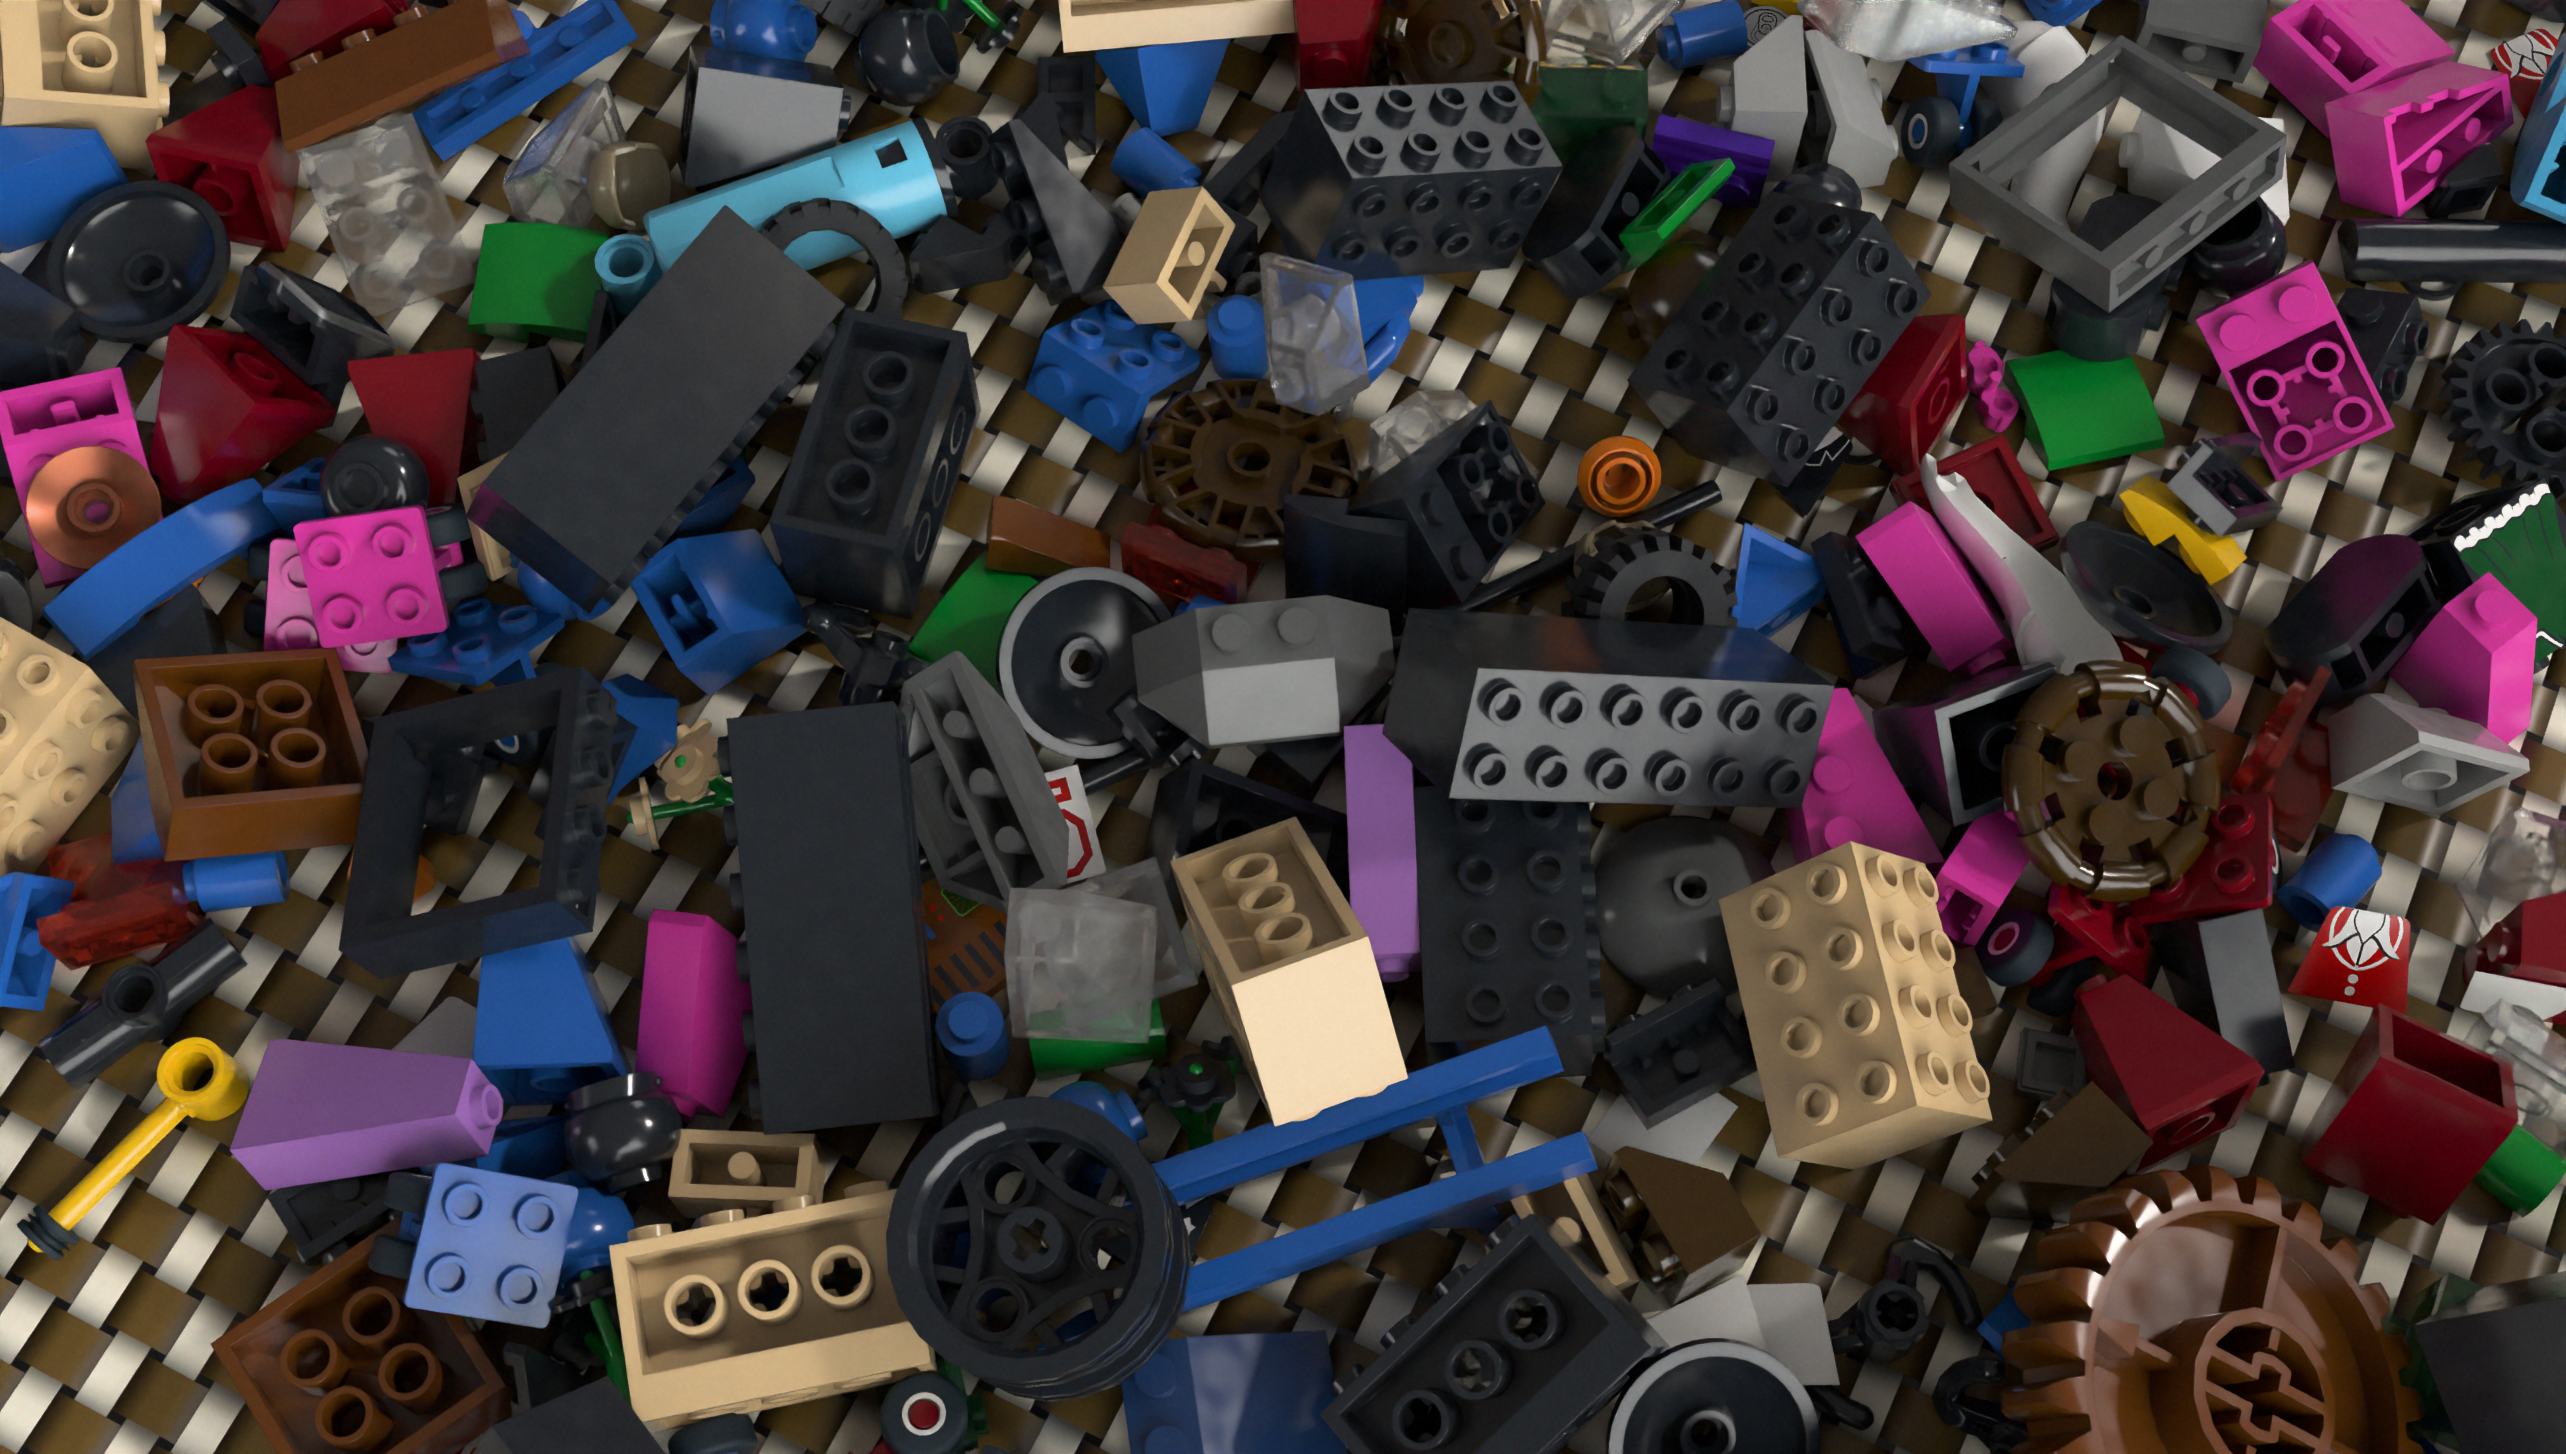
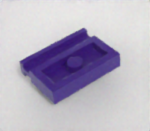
M1660 114L1651 149L1670 170L1672 181L1691 163L1730 158L1736 168L1730 178L1711 198L1730 206L1742 205L1757 209L1762 196L1775 140Z

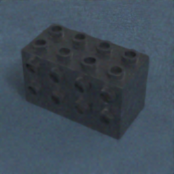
M1513 81L1304 89L1259 198L1304 284L1508 269L1563 165Z
M1770 191L1627 381L1688 455L1788 487L1868 378L1874 373L1877 366L1903 331L1909 326L1931 293L1875 213Z
M1437 786L1413 787L1425 1043L1429 1066L1546 1025L1554 1040L1564 1069L1563 1072L1546 1078L1592 1076L1593 1053H1605L1604 1032H1606L1603 991H1590V989H1600L1599 967H1601L1599 928L1596 926L1595 920L1596 888L1594 863H1591L1589 802L1448 798Z

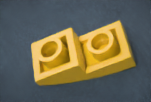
M2145 475L2118 495L2125 504L2123 506L2124 515L2135 532L2139 535H2146L2153 546L2158 545L2175 534L2180 542L2179 551L2186 565L2194 573L2202 574L2210 586L2230 575L2247 559V556L2230 535L2220 537L2218 534L2212 535L2196 526L2186 513L2189 507L2164 482Z

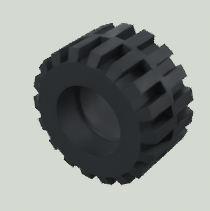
M1643 526L1642 531L1631 527L1617 530V540L1604 535L1593 543L1598 551L1593 557L1585 553L1580 555L1575 562L1576 565L1582 568L1580 575L1577 579L1568 576L1564 589L1573 593L1571 602H1561L1562 617L1624 621L1626 606L1633 593L1643 583L1656 577L1665 576L1673 594L1672 612L1667 623L1737 627L1738 618L1728 614V607L1738 605L1736 591L1723 586L1731 579L1726 568L1713 562L1716 556L1708 549L1694 544L1695 542L1655 527Z

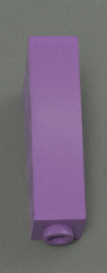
M1384 724L1344 726L1350 906L1369 937L1381 982L1402 981L1409 977V972L1422 971L1413 787H1417V768L1382 734Z
M288 1039L271 1040L268 1042L231 1144L230 1152L265 1191L421 1167L439 1162L446 1163L485 1157L489 1154L496 1125L502 1119L504 1100L498 1089L489 1082L472 1058Z

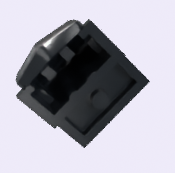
M263 261L258 265L257 269L253 265L244 266L230 317L244 328V333L251 334L312 386L337 412L349 377L347 361L394 356L396 350L395 342L385 329L364 307L335 289L272 262ZM337 412L331 421L317 430L333 427Z

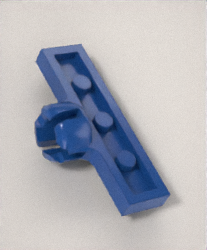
M588 0L549 26L541 29L536 28L523 11L511 9L531 53L452 87L412 112L432 148L443 162L637 39L638 35L614 0Z

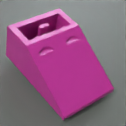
M2299 0L2270 18L2262 34L2260 49L2252 65L2329 139L2330 134L2325 103L2449 61L2455 56L2456 52L2401 0Z
M2311 258L2196 314V321L2251 431L2262 439L2258 446L2276 482L2395 428Z
M121 367L0 392V435L45 589L73 583L88 570L73 568L55 560L42 549L30 531L26 517V498L29 487L39 470L52 458L65 451L84 446H103L130 455L142 464L152 477L134 405ZM105 504L92 505L87 510L86 519L91 523L103 522L109 516V507ZM161 511V519H160V521L164 519V518H163L162 511Z

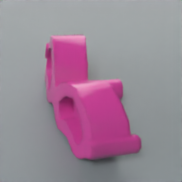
M1979 340L1974 343L1966 357L1968 389L1978 397L1975 409L1982 415L1983 425L1988 429H1993L1995 432H2003L2017 414L2018 400L2007 391L1997 388L2002 379L2004 362L1992 348L1985 346V342Z

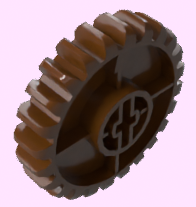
M2201 1165L2180 1171L2161 1169L2128 1177L2119 1181L2109 1191L2088 1195L2080 1200L2070 1210L2069 1225L2050 1229L2037 1244L2038 1262L2044 1272L2019 1277L2013 1291L2017 1308L2031 1320L2030 1327L2004 1331L2002 1336L2001 1352L2007 1362L2023 1370V1385L2007 1387L2000 1392L2001 1411L2011 1420L2025 1422L2029 1434L2028 1439L2014 1446L2011 1454H2425L2420 1444L2406 1437V1422L2421 1420L2425 1416L2421 1393L2415 1388L2401 1386L2398 1370L2410 1364L2413 1357L2407 1336L2401 1333L2386 1335L2380 1323V1320L2390 1310V1298L2381 1282L2358 1285L2353 1278L2360 1264L2358 1250L2346 1235L2320 1240L2323 1227L2322 1219L2318 1210L2304 1199L2281 1203V1196L2271 1181L2254 1175L2233 1179L2225 1169L2214 1166Z

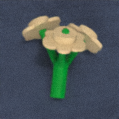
M707 718L699 720L691 728L686 724L677 726L676 746L654 763L658 768L657 774L668 783L665 788V796L672 801H677L681 798L683 801L652 806L645 776L638 777L642 796L629 798L631 811L627 814L626 819L629 823L634 824L636 836L649 834L653 850L660 849L655 820L734 804L732 783L726 781L719 774L720 768L717 759L718 739L708 733L712 723ZM707 789H710L715 793L713 795L704 796Z

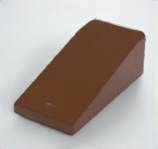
M993 495L987 523L985 568L1046 577L1063 570L1079 567L1110 569L1109 534L1021 501Z

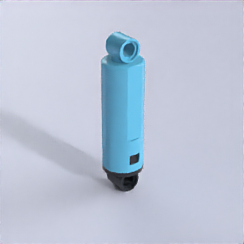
M922 116L649 211L643 216V224L649 241L633 234L617 235L605 241L598 249L594 259L597 274L604 290L610 291L617 312L622 315H629L724 205H727L759 232L762 228L761 225L771 215L775 216L791 203L797 201L801 203L820 197L846 201L875 217L890 232L894 240L934 226L942 214L950 219L959 217V211L955 196L966 199L979 198L991 192L998 183L999 177H997L991 167L988 153L989 143L987 137L992 134V130L986 122L977 117L961 116L945 122L937 131L934 139L927 122ZM832 230L808 232L795 239L783 253L807 271L864 251L865 249L848 235Z

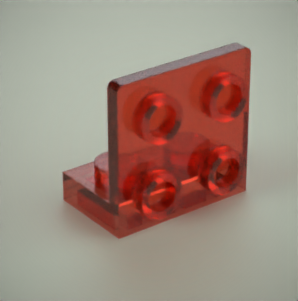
M1189 483L1177 489L1181 495L1192 491V485ZM1155 503L1145 526L1132 521L1129 522L1120 540L1122 573L1130 575L1149 587L1189 602L1192 601L1197 593L1230 605L1245 603L1264 562L1238 561L1233 553L1216 547L1204 549L1184 541L1159 519L1161 509L1157 503ZM1221 514L1218 523L1240 529L1243 520Z
M2321 665L2307 683L2295 678L2278 707L2275 706L2263 723L2255 738L2259 740L2251 755H2247L2228 786L2229 789L2238 793L2237 796L2260 792L2267 793L2272 801V827L2278 844L2296 854L2305 845L2335 790L2331 788L2328 728L2308 717L2333 672Z
M112 831L55 847L48 852L51 877L73 881L75 886L70 904L64 906L57 914L36 919L39 941L44 948L71 971L178 940L200 924L197 902H190L184 889L183 865L189 862V860L165 862L164 858L116 864L112 861Z

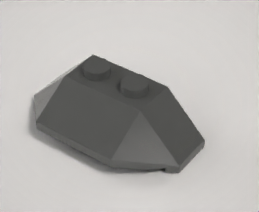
M1328 595L1195 608L1132 635L1138 701L1149 709H1154L1177 728L1208 749L1340 736L1344 732V726H1349L1382 687H1385L1394 677L1396 671L1388 609Z
M953 651L903 682L901 701L904 702L902 712L906 716L917 836L940 888L992 907L1002 913L1014 915L1067 884L1069 827L1017 714L960 651Z

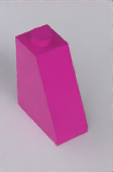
M1909 501L1855 536L1950 673L1965 678L1970 674L1973 675L1987 669L2000 668L2007 661L2004 653L2015 647L2014 638L1959 549L1936 517Z
M2488 571L2442 607L2389 675L2422 708H2440L2446 710L2450 716L2479 723L2509 744L2530 726L2537 617Z
M2045 801L2039 802L2045 821L2051 819L2052 817L2048 812ZM2005 808L1974 819L1935 879L1939 893L1936 906L1943 932L1948 936L1951 943L1960 949L1969 946L1975 947L2030 860L2015 838L2020 831L2012 812H2005Z
M653 909L648 924L635 1073L655 1071L656 1076L662 1078L663 1083L659 1086L660 1092H666L673 1099L683 1122H693L696 1114L724 1118L748 1054L743 1039L742 1014L745 1010H753L750 982L741 983L737 971L736 943L740 942V940L708 915Z

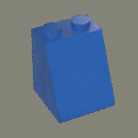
M574 936L482 956L472 1060L489 1082L498 1089L506 1106L564 1105L568 1102L567 1094L576 1089L634 1073L587 957Z

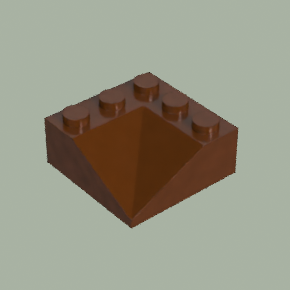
M336 647L133 659L132 670L151 811L165 862L355 844L369 752Z
M398 1217L211 1343L212 1348L276 1454H454L490 1429L492 1425L497 1424L512 1413L510 1399L517 1395V1387L472 1317L408 1307L403 1302L407 1279L381 1274L369 1268L368 1262L375 1237L378 1235L397 1237L401 1222Z

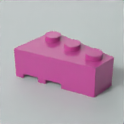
M2452 61L2437 64L2324 104L2341 203L2400 218L2440 185L2445 176L2485 142L2491 143L2514 124L2508 73Z
M1847 688L1834 689L1802 807L1786 808L1795 865L1852 841L1925 863L1926 868L1935 880L1945 864L1944 858Z

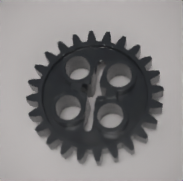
M2521 319L2512 329L2504 321H2500L2490 332L2483 328L2479 330L2469 342L2466 341L2450 358L2452 362L2441 373V377L2447 383L2437 392L2439 399L2450 404L2439 414V419L2457 424V427L2447 436L2449 442H2465L2469 448L2460 458L2463 462L2479 459L2484 464L2479 478L2485 480L2496 473L2502 477L2501 487L2545 478L2557 502H2560L2566 496V397L2556 406H2549L2542 410L2525 426L2514 433L2507 435L2502 430L2511 427L2521 416L2525 417L2534 413L2554 395L2566 389V334L2561 339L2554 338L2553 328L2549 322H2545L2534 333L2527 319Z

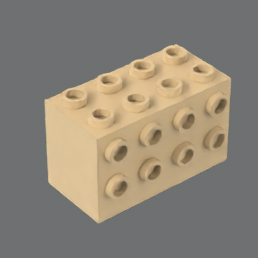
M1 617L0 877L15 871L33 874L135 746L141 735L140 724L89 666Z
M1849 841L1718 899L1778 1158L1857 1170L1993 1120L1987 1099L1990 1094L1989 1080L1983 1067L1977 1061L1970 1035L1973 1025L1971 1012L1966 1002L1960 996L1953 970L1955 964L1954 948L1948 936L1943 932L1936 906L1939 897L1938 887L1932 874L1926 868L1925 863Z

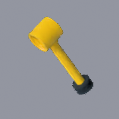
M187 1038L172 1045L162 1056L157 1068L159 1088L167 1097L51 1211L38 1203L33 1208L36 1216L27 1214L31 1221L28 1222L22 1219L17 1224V1227L27 1237V1244L36 1252H44L54 1260L59 1261L64 1256L61 1249L64 1248L69 1251L67 1243L75 1246L80 1241V1238L72 1228L187 1114L192 1118L197 1117L205 1121H217L227 1118L242 1106L249 1091V1077L245 1068L219 1046L205 1038ZM210 1068H214L212 1078L208 1084L194 1091V1084L199 1075Z

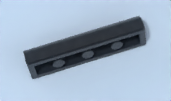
M2346 218L2337 230L2346 281H2464L2477 283L2566 284V224L2560 221Z

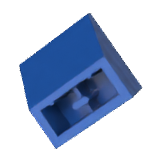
M755 529L676 539L659 550L652 559L650 557L647 558L648 564L631 584L632 589L678 670L709 696L808 631L798 621V612L803 606L762 537Z

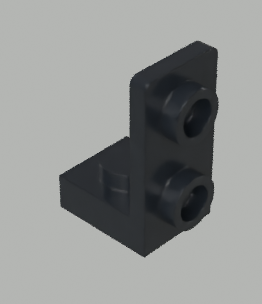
M226 18L206 30L218 52L210 57L217 72L170 100L168 117H162L163 127L249 85L266 88L273 86L257 54Z

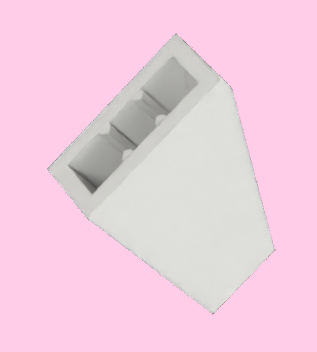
M2141 110L2132 132H2124L2119 148L2120 167L2127 168L2128 192L2157 200L2163 204L2222 159L2144 110ZM2258 117L2284 133L2283 119ZM2286 153L2282 179L2260 195L2267 206L2279 217L2284 226L2290 217Z

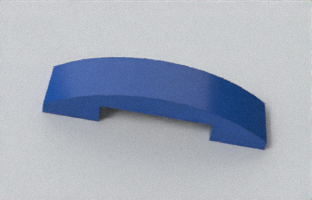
M254 478L240 481L187 505L119 547L57 595L42 609V615L76 653L86 661L137 625L140 616L234 556L238 555L242 560L246 559L251 546L269 544L273 539L280 537L285 532L264 504L263 488Z

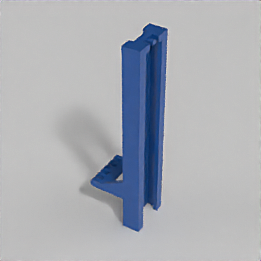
M1542 1026L1407 1074V1079L1388 1085L1378 1094L1347 1100L1321 1110L1310 1119L1290 1121L1277 1127L1274 1126L1273 1122L1151 1164L1176 1198L1178 1205L1181 1206L1433 1117L1442 1129L1456 1172L1454 1176L1192 1266L1186 1300L1180 1314L1427 1228H1476L1481 1235H1489L1505 1221L1504 1215L1498 1207L1499 1203L1597 1170L1598 1167L1587 1135L1583 1131L1488 1164L1485 1163L1482 1149L1477 1144V1134L1472 1121L1469 1119L1467 1105L1564 1071L1554 1040L1547 1026ZM1102 1182L1077 1191L1095 1199ZM1128 1192L1122 1207L1135 1209L1131 1195ZM970 1232L957 1235L952 1260L953 1267L966 1269L971 1245ZM1042 1246L1036 1254L1047 1253L1048 1249ZM1092 1308L1077 1314L1057 1329L1066 1342L1078 1338L1098 1323L1094 1309ZM987 1313V1325L990 1332H993L989 1314ZM1041 1342L1035 1350H1043L1047 1348L1043 1344V1342Z

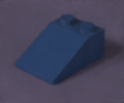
M1326 1330L1195 1336L1166 1340L1145 1366L1121 1383L1131 1454H1347L1345 1444L1319 1415L1334 1400L1327 1392L1335 1380Z

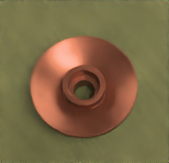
M84 446L55 456L39 470L27 493L26 517L33 537L46 553L67 566L89 570L119 547L158 523L161 519V498L150 473L136 459L113 448ZM94 504H105L109 507V516L101 523H91L86 519L87 510Z

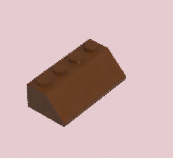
M447 0L448 6L430 14L426 6L421 5L393 17L392 20L396 29L377 37L374 29L369 28L341 40L344 52L325 59L322 51H317L289 63L288 65L293 74L275 82L282 141L288 154L327 143L530 54L531 51L507 1Z

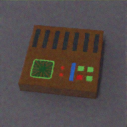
M936 877L922 885L934 1014L936 1017L943 1004L957 994L978 992L990 998L1052 952L1051 943L1023 910L1014 915L1002 913L992 907L940 888Z

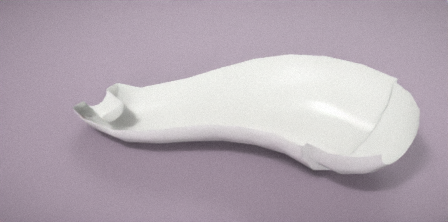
M2016 21L2002 26L1987 40L2007 46L2009 48L2007 55L2026 65L2023 78L1980 75L1979 82L1990 95L1988 100L1994 102L1999 107L2003 119L2010 115H2015L2039 97L2050 84L2059 82L2083 64L2087 55L2065 26L2052 27L2043 21ZM2106 106L2012 177L2010 188L2012 194L2070 232L2066 214L2075 187L2102 136Z
M1926 453L1921 462V481L1926 496L1939 523L1990 590L2006 617L2013 634L2020 664L2026 665L2049 661L2056 666L2057 673H2063L2067 676L2074 673L2075 666L2079 663L2108 659L2124 661L2111 633L2086 611L2067 578L1977 498L1964 477L1956 472L1949 476L1938 475L1936 459Z

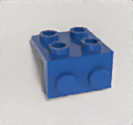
M1106 299L1044 332L1025 391L1121 453L1134 444L1150 397L1197 370L1201 355L1189 347L1182 337L1173 332L1165 331L1154 323L1136 324L1114 299Z

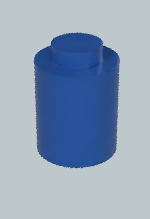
M1722 0L1666 14L1663 19V27L1656 30V43L1661 59L1664 62L1670 61L1673 68L1679 71L1743 55L1747 50L1748 36L1745 18L1736 0Z
M1148 127L1134 131L1124 140L1115 153L1111 165L1112 173L1144 200L1151 191L1201 186V170Z
M1233 295L1221 299L1214 304L1207 316V329L1214 370L1222 379L1237 377L1261 379L1269 370L1272 361L1266 311L1257 300L1248 296Z
M2328 834L2280 888L2278 898L2282 907L2300 925L2318 933L2326 916L2333 907L2355 908L2380 879L2382 868L2377 860L2376 850L2369 842L2357 835Z
M285 850L193 859V862H186L183 865V883L187 899L190 902L199 901L204 913L287 902L289 899L290 880Z
M964 992L951 997L943 1004L936 1018V1033L950 1069L959 1077L971 1081L986 1080L998 1074L1005 1067L1009 1059L1011 1045L1004 1018L997 1003L985 994Z

